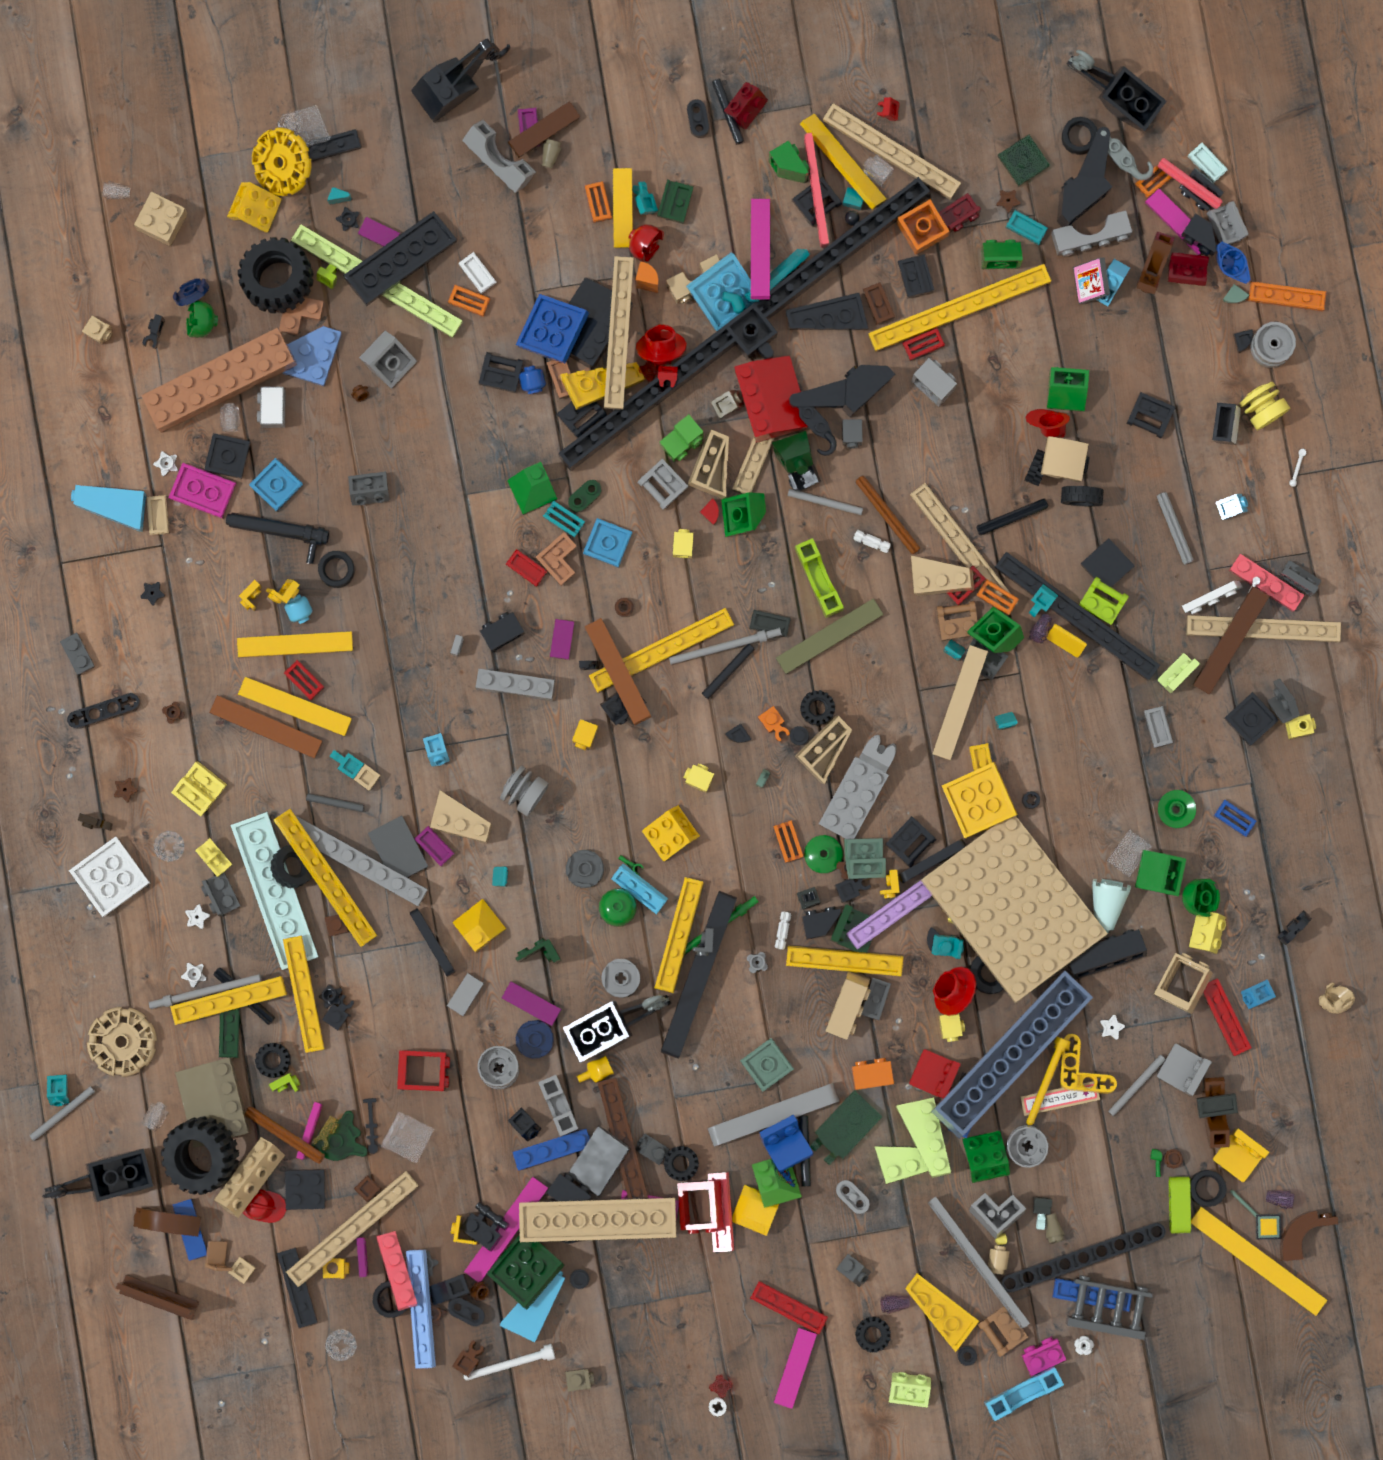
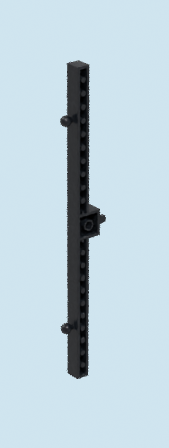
M917 177L860 221L858 212L853 210L847 212L845 221L848 225L853 226L851 229L771 289L770 299H760L754 302L672 365L678 367L677 380L674 387H671L669 380H665L663 387H661L658 377L625 401L623 403V410L614 409L609 415L558 453L559 458L571 472L735 345L747 360L757 352L763 359L773 358L774 351L769 343L777 337L778 332L768 320L897 222L898 217L911 211L928 198L930 190ZM747 329H754V334H747Z

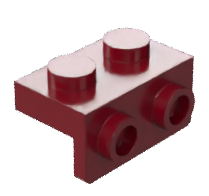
M745 82L724 112L733 117L739 126L746 130L765 106L768 99L758 87Z
M967 193L938 213L949 229V233L952 231L956 233L964 227L963 224L967 221L973 222L979 218L981 208L980 206L977 207L969 193Z
M1171 253L1168 266V282L1206 286L1209 257Z

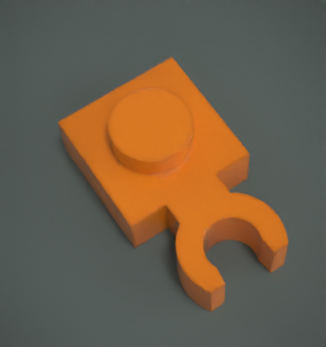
M774 706L758 716V719L768 733L773 730L775 731L777 741H781L779 737L780 732H785L787 736L790 735L789 730L781 726L785 721Z

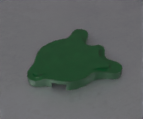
M352 1111L344 1112L340 1120L323 1126L315 1142L311 1145L323 1153L326 1159L332 1161H339L350 1155L365 1157L368 1154V1149L356 1142V1138L361 1135V1130L353 1125L354 1113Z

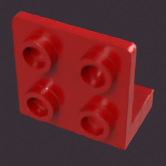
M924 1049L909 1084L944 1099L949 1093L961 1063L951 1061Z

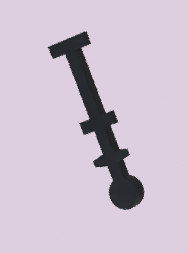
M376 1098L363 1099V1103H368L369 1124H365L366 1128H370V1136L366 1137V1139L371 1141L368 1151L371 1154H375L378 1151V1146L375 1144V1139L378 1136L374 1135V1128L377 1127V1124H373L372 1102H376Z

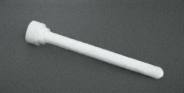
M548 1344L540 1349L541 1351L474 1370L469 1378L464 1375V1379L471 1380L542 1358L548 1361L556 1359L553 1346Z

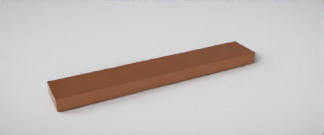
M602 618L584 626L634 726L651 718Z
M218 695L209 712L314 759L323 742Z

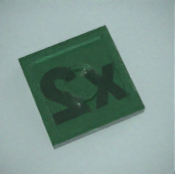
M1030 135L1019 140L997 156L1018 187L1050 167L1049 162Z

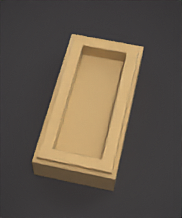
M166 495L147 497L150 536L169 534Z

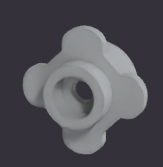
M763 952L747 956L751 973H755L758 970H767L768 965L765 963L766 955Z

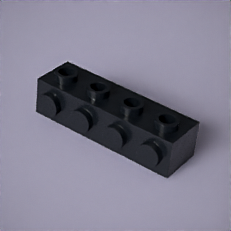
M1134 929L1125 931L1123 935L1117 937L1115 935L1109 936L1105 941L1097 942L1070 962L1068 967L1073 979L1076 980L1146 957L1147 948L1140 930L1134 931Z

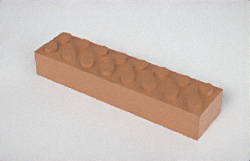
M276 328L141 396L156 428L162 433L293 368L297 363L279 328Z

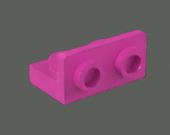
M1051 1336L1042 1340V1345L1035 1347L1031 1345L1023 1349L1024 1353L1021 1356L1030 1376L1066 1360L1057 1338L1053 1339Z

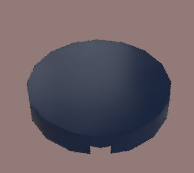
M199 278L192 279L179 287L180 291L178 293L174 292L173 299L178 306L189 305L202 298L208 292L209 285L203 278L202 280Z
M538 1020L522 1024L515 1037L519 1052L531 1059L547 1055L554 1043V1036L550 1027Z

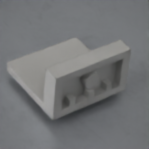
M1174 1044L1157 1077L1187 1095L1193 1096L1211 1061L1197 1056L1178 1044Z

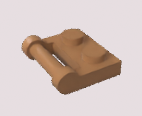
M970 601L968 604L936 607L941 641L971 637L967 631L978 622L975 601ZM970 612V617L944 620V615Z
M1004 1306L977 1324L980 1330L983 1329L996 1348V1353L999 1357L1028 1338L1024 1330L1018 1326ZM992 1321H994L1007 1340L1008 1344L1005 1346L1002 1345L989 1326Z

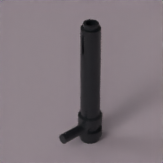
M233 512L227 514L226 525H229L231 528L297 539L308 543L309 549L306 563L314 564L317 545H327L330 531L326 530L325 527L319 526L315 528L314 525L309 524L304 526Z

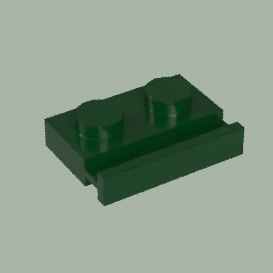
M667 179L657 217L684 224L694 187Z

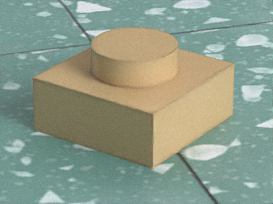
M364 764L354 780L370 791L381 775Z
M240 1256L232 1266L233 1270L228 1273L245 1284L256 1267Z

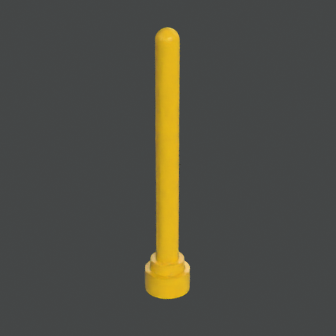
M1056 1036L1054 1041V1048L1056 1049L1026 1121L1029 1126L1035 1122L1062 1052H1065L1071 1043Z

